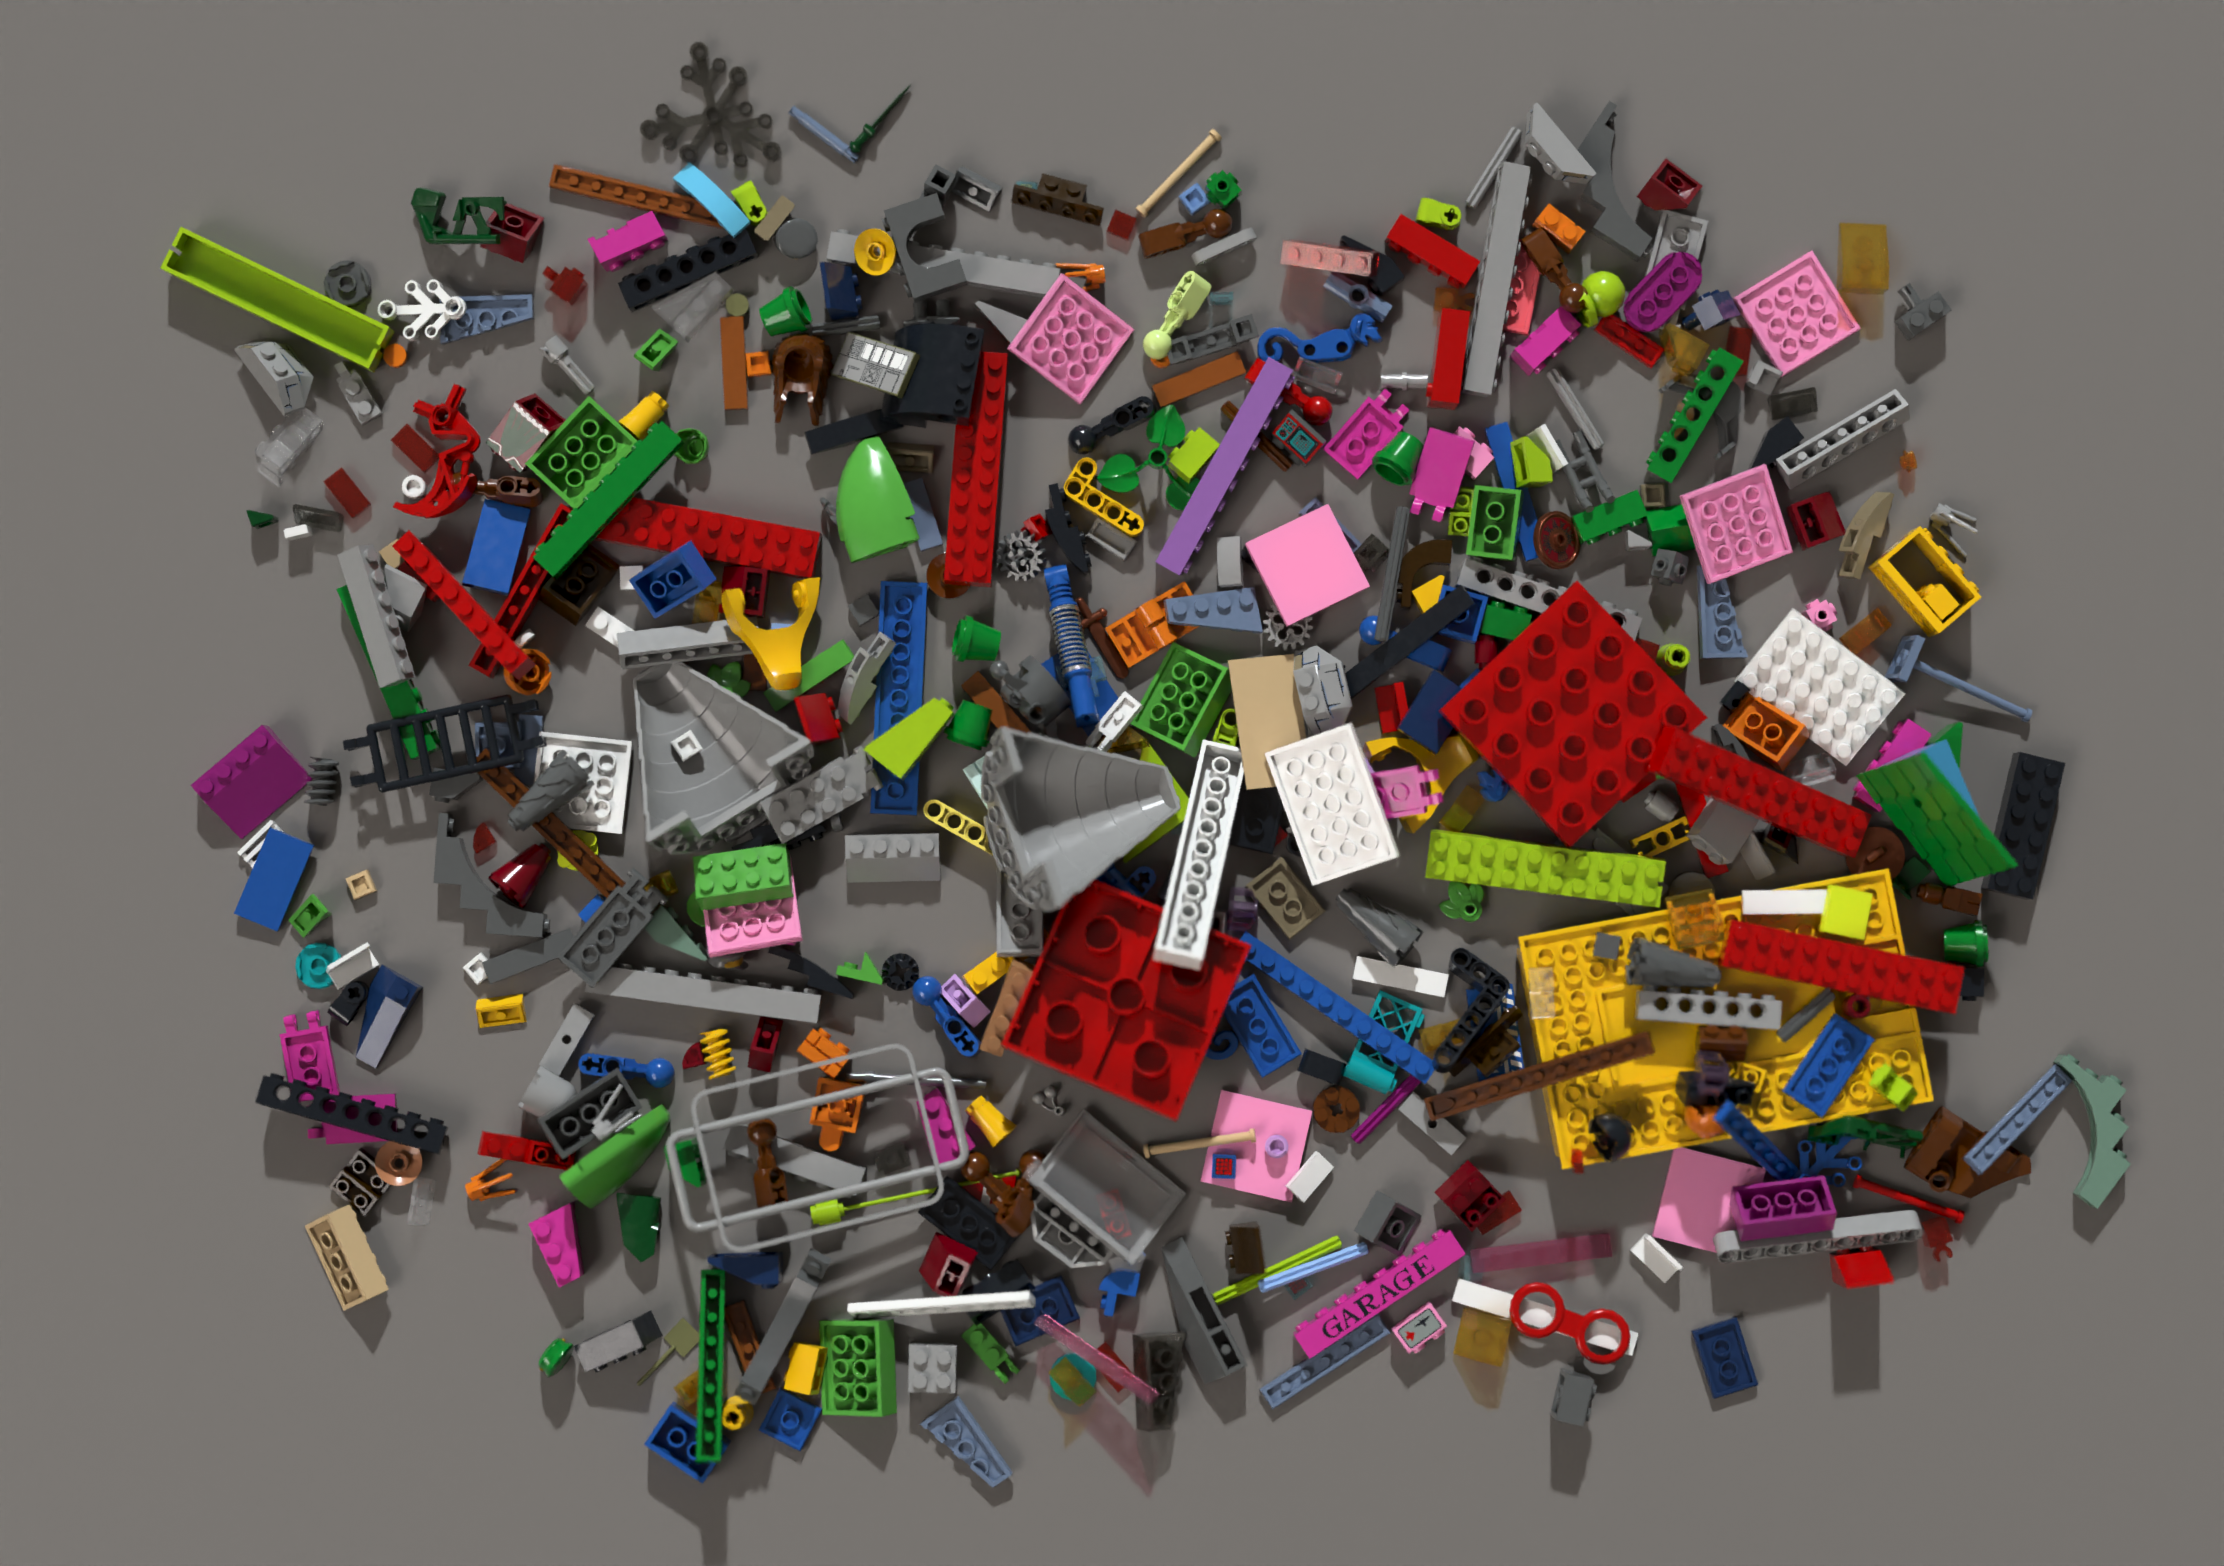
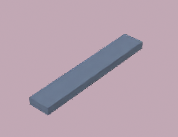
M2057 1064L2053 1065L1963 1157L1964 1161L1978 1175L1983 1174L2072 1080Z
M1377 1313L1312 1358H1306L1260 1388V1391L1273 1410L1390 1334V1331Z

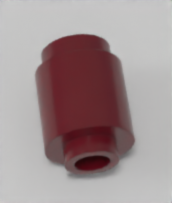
M1477 636L1474 647V664H1478L1479 669H1483L1498 655L1496 636Z
M1852 994L1844 999L1842 1007L1847 1016L1863 1018L1870 1012L1871 1004L1867 997ZM1854 1002L1858 1004V1008L1855 1011L1853 1009Z

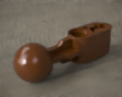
M1217 208L1210 210L1201 222L1194 224L1191 222L1182 224L1172 223L1138 235L1144 258H1153L1184 248L1188 243L1196 241L1197 237L1205 234L1213 238H1223L1231 231L1233 222L1227 211Z
M1540 227L1520 240L1521 245L1538 271L1543 276L1546 275L1549 281L1555 283L1560 289L1559 302L1561 307L1570 313L1582 311L1586 307L1584 300H1579L1584 292L1586 295H1588V292L1583 285L1570 281L1563 258L1545 231Z
M460 472L453 474L455 485L461 480ZM503 476L500 479H489L486 482L478 481L470 497L471 499L475 494L485 495L487 499H497L502 503L525 507H536L543 501V494L538 480L516 476ZM508 488L513 489L511 492H503Z
M770 1118L751 1122L747 1128V1136L751 1143L758 1146L759 1152L757 1159L758 1169L753 1177L758 1208L787 1202L788 1195L783 1170L776 1165V1158L771 1150V1143L777 1136V1127Z
M1038 1149L1028 1150L1021 1156L1019 1168L1023 1176L1017 1181L1015 1187L1007 1191L996 1216V1221L1012 1237H1017L1025 1231L1035 1206L1032 1200L1034 1187L1027 1180L1046 1157V1154Z
M970 1152L967 1162L960 1167L962 1175L969 1181H979L986 1188V1194L992 1199L993 1204L1000 1209L1005 1194L1012 1187L1007 1185L1002 1179H996L989 1172L990 1163L984 1154ZM1031 1217L1029 1219L1026 1229L1032 1224Z

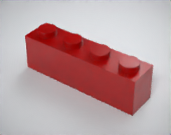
M1400 214L1385 240L1388 243V248L1397 253L1400 251L1408 255V260L1417 265L1420 263L1428 267L1427 271L1437 277L1441 275L1447 278V283L1457 289L1459 287L1465 288L1480 263V260L1403 214Z

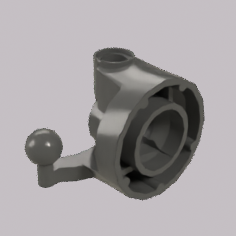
M1031 655L1019 664L1020 671L1014 676L1008 672V666L1004 661L993 662L990 666L991 675L997 679L1003 678L1006 682L1001 689V697L1012 707L1020 708L1021 714L1034 724L1041 723L1043 728L1040 730L1039 735L1060 741L1057 737L1055 719L1072 703L1057 681Z

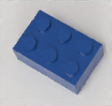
M691 540L629 579L654 619L699 593L717 580Z
M673 1402L644 1445L703 1484L717 1463H695L697 1417ZM721 1434V1456L732 1441L723 1434Z

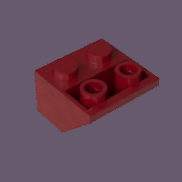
M1830 491L1791 504L1786 508L1802 551L1845 535V528Z
M724 567L718 613H724L722 608L723 592L740 588L745 598V611L743 615L765 618L770 571L750 567Z
M1468 1160L1434 1192L1472 1232L1506 1200Z
M935 1232L919 1272L933 1292L943 1297L958 1296L978 1252Z

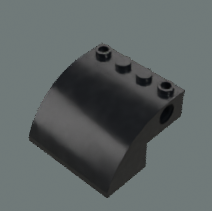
M917 324L896 331L893 346L915 352L920 355V358L903 397L899 398L887 393L884 394L880 421L926 428L927 420L969 426L976 374L984 340V329L951 324Z

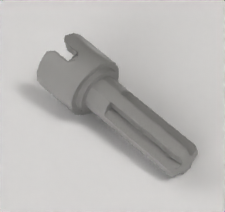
M557 335L548 340L544 348L541 347L539 349L551 364H558L583 394L587 395L594 389L592 382L568 356L569 349Z

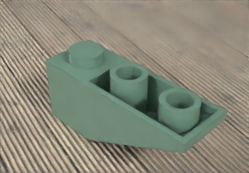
M661 906L653 913L654 918L645 929L656 942L703 961H708L705 945L702 942L696 943L692 938L694 935L693 931L686 924L682 926L678 922L677 918L679 915L671 906L669 908Z

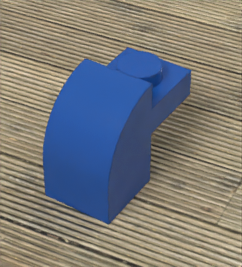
M1115 1269L1104 1276L1099 1285V1290L1107 1291V1295L1102 1294L1100 1308L1104 1309V1315L1113 1317L1117 1293L1136 1297L1140 1271Z

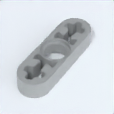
M1252 227L1247 228L1194 252L1191 257L1195 265L1200 266L1250 244L1257 237Z

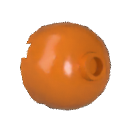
M522 649L536 665L520 680L511 675L504 667L505 681L512 690L522 695L541 693L548 686L551 679L548 665L550 661L544 653L538 650Z
M1723 1105L1685 1106L1684 1119L1686 1124L1700 1138L1711 1139L1713 1136L1725 1132L1713 1119Z

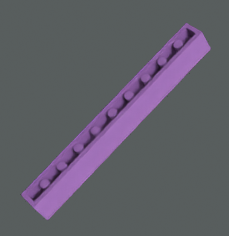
M1268 357L1155 561L1156 563L1180 576L1182 572L1187 574L1193 563L1189 559L1193 552H1199L1204 543L1201 540L1204 532L1209 533L1215 523V520L1212 519L1215 512H1221L1227 502L1224 499L1228 490L1230 492L1233 491L1238 482V479L1235 478L1239 470L1244 471L1250 460L1246 458L1250 449L1255 451L1261 439L1257 436L1261 429L1266 431L1272 420L1269 417L1272 409L1277 410L1283 400V397L1280 396L1283 389H1289L1295 377L1292 376V369Z

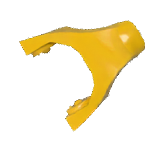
M820 577L807 578L793 583L792 598L798 607L799 615L793 625L785 628L764 630L757 628L743 615L745 611V598L740 588L725 590L722 594V608L731 631L748 645L758 660L771 687L776 690L795 689L801 683V647L805 632L817 605Z
M1459 733L1448 736L1437 754H1433L1414 740L1391 737L1365 742L1363 747L1369 763H1373L1375 760L1382 761L1385 755L1392 752V748H1399L1411 753L1417 759L1416 762L1422 772L1438 769L1439 779L1428 781L1429 794L1442 792V796L1451 782L1479 759V754ZM1438 804L1427 805L1426 813L1399 817L1398 819L1405 832L1414 834L1433 815Z

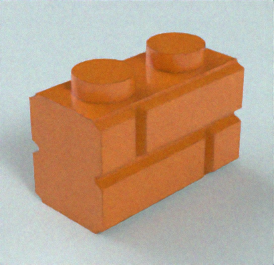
M1550 203L1532 225L1535 229L1541 227L1550 240L1568 254L1586 232L1580 226H1575L1572 220Z
M820 1027L819 1030L812 1029L797 1049V1052L810 1062L816 1063L848 1055L850 1049L841 1042L835 1044L830 1040L832 1035ZM850 1059L818 1068L835 1079Z

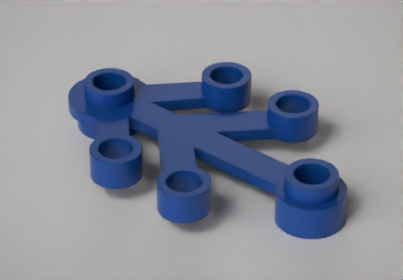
M1823 1123L1816 1124V1126L1824 1125ZM1841 1136L1838 1145H1831L1827 1150L1826 1144L1816 1142V1162L1810 1168L1808 1153L1812 1151V1144L1808 1140H1800L1797 1144L1799 1170L1793 1175V1179H1799L1803 1176H1825L1817 1175L1823 1168L1859 1170L1862 1167V1160L1857 1156L1834 1158L1851 1139L1858 1138ZM1804 1142L1808 1144L1806 1151L1801 1150V1144ZM1857 1159L1858 1165L1853 1168L1851 1161ZM1841 1173L1825 1176L1827 1185L1842 1187L1846 1183V1178ZM1838 1175L1842 1178L1840 1184L1834 1182L1835 1177Z

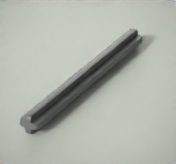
M1398 506L1395 512L1374 639L1379 642H1387L1389 637L1410 510L1403 506Z

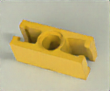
M1682 816L1633 838L1629 842L1631 847L1635 848L1639 841L1649 838L1653 849L1644 855L1641 851L1638 855L1652 857L1690 840L1687 837L1689 830L1684 831L1686 836L1674 839V835L1670 830L1678 824H1684L1685 826L1689 823L1686 817ZM1660 832L1667 836V843L1663 846L1659 845L1656 841V836Z

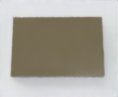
M1282 857L1246 885V888L1288 940L1292 939L1325 912V909Z

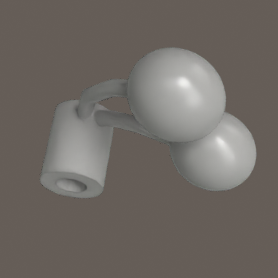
M1049 1086L1044 1092L1046 1097L1052 1098L1055 1109H1050L1042 1103L1045 1099L1043 1093L1037 1092L1033 1095L1032 1100L1034 1103L1041 1104L1049 1111H1054L1057 1116L1065 1115L1066 1109L1062 1106H1056L1054 1102V1097L1057 1094L1055 1087Z

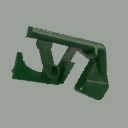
M428 188L415 189L411 205L427 243L501 244L500 235H491V229L487 226L480 212V206L495 210L500 220H505L504 205L507 202L504 200V197H462V199H459L452 220L456 221L452 233L437 226L446 194ZM467 215L472 217L477 227V235H461Z
M1846 1115L1827 1121L1821 1126H1809L1807 1138L1811 1142L1838 1145L1841 1136L1864 1139L1863 1150H1867L1870 1143L1901 1149L1900 1158L1905 1159V1150L1917 1146V1142L1895 1141L1909 1139L1919 1142L1923 1140V1132L1856 1117L1855 1115Z

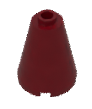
M534 843L491 873L488 879L497 889L499 888L506 898L518 907L523 908L528 903L552 859L549 855L551 851L542 843L539 846Z

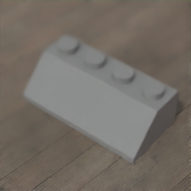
M940 834L845 835L847 882L941 881Z

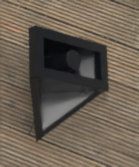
M1768 824L1759 842L1798 864L1796 835Z

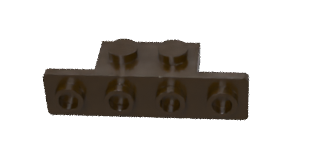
M1042 173L1037 190L1017 184L1013 188L1012 203L1088 224L1100 226L1104 211L1103 207L1083 202L1087 185Z
M1514 1005L1512 1008L1506 1009L1496 1023L1488 1025L1483 1034L1478 1039L1473 1040L1454 1067L1449 1071L1450 1074L1456 1077L1472 1062L1487 1078L1514 1054L1521 1045L1512 1037L1507 1029L1522 1017L1523 1014L1520 1009Z

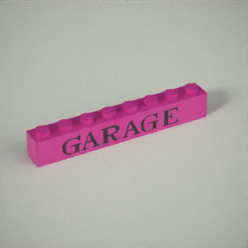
M1443 1228L1431 1235L1433 1238L1426 1244L1423 1241L1412 1248L1413 1253L1407 1257L1404 1254L1399 1256L1392 1262L1394 1264L1387 1270L1385 1268L1378 1270L1373 1274L1374 1279L1368 1283L1365 1280L1360 1282L1353 1288L1355 1290L1348 1296L1343 1294L1335 1299L1334 1306L1329 1309L1323 1307L1314 1314L1316 1318L1310 1322L1304 1320L1295 1326L1296 1331L1293 1334L1309 1359L1464 1256L1466 1253L1449 1229L1444 1231Z

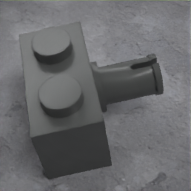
M1909 283L1897 291L1908 305L1909 312L1901 316L1895 323L1908 341L1945 316L1952 309L1939 291L1928 299L1921 300Z

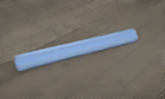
M1361 1242L1258 1281L1259 1289L1261 1292H1267L1369 1253L1368 1247L1365 1242Z

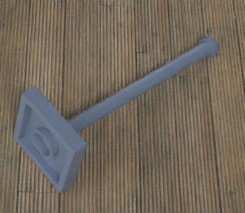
M1919 635L1902 636L1885 675L1892 683L1907 682L1914 668L2020 717L2023 722H2028L2031 718V709H2023L1917 660L1925 638Z

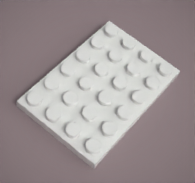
M1794 608L1790 610L1734 680V682L1738 680L1750 689L1749 693L1755 698H1762L1804 724L1810 734L1809 739L1845 766L1848 765L1905 695L1903 690Z
M1352 722L1265 753L1312 886L1400 856Z

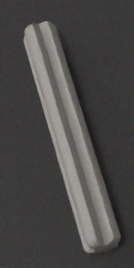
M1512 127L1467 198L1465 204L1472 209L1477 208L1497 175L1498 165L1506 161L1521 137L1522 132L1518 128Z
M1558 368L1550 370L1547 373V377L1592 450L1599 449L1604 445V442Z

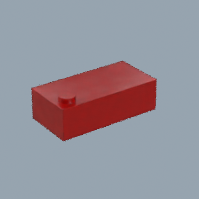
M1442 308L1438 315L1431 378L1426 388V397H1428L1427 407L1455 410L1459 404L1470 311Z

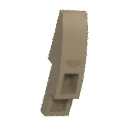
M1875 492L1853 517L1838 550L1845 553L1839 576L1846 579L1860 580L1865 568L1864 565L1868 552L1871 549L1872 539L1881 538L1885 529L1887 516L1892 506L1893 493Z

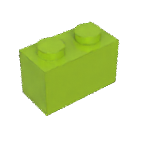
M1200 427L1195 432L1190 430L1183 439L1184 445L1180 449L1176 447L1168 456L1170 459L1168 467L1188 484L1215 455L1220 446L1216 440Z

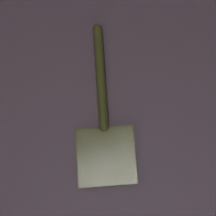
M684 1318L664 1337L671 1347L637 1382L638 1386H641L674 1350L684 1358L699 1342V1332Z

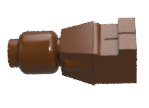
M1931 882L1919 884L1916 897L1921 898L1924 903L1940 904L1944 909L1972 916H1978L1983 895L1952 886L1943 888L1942 885Z

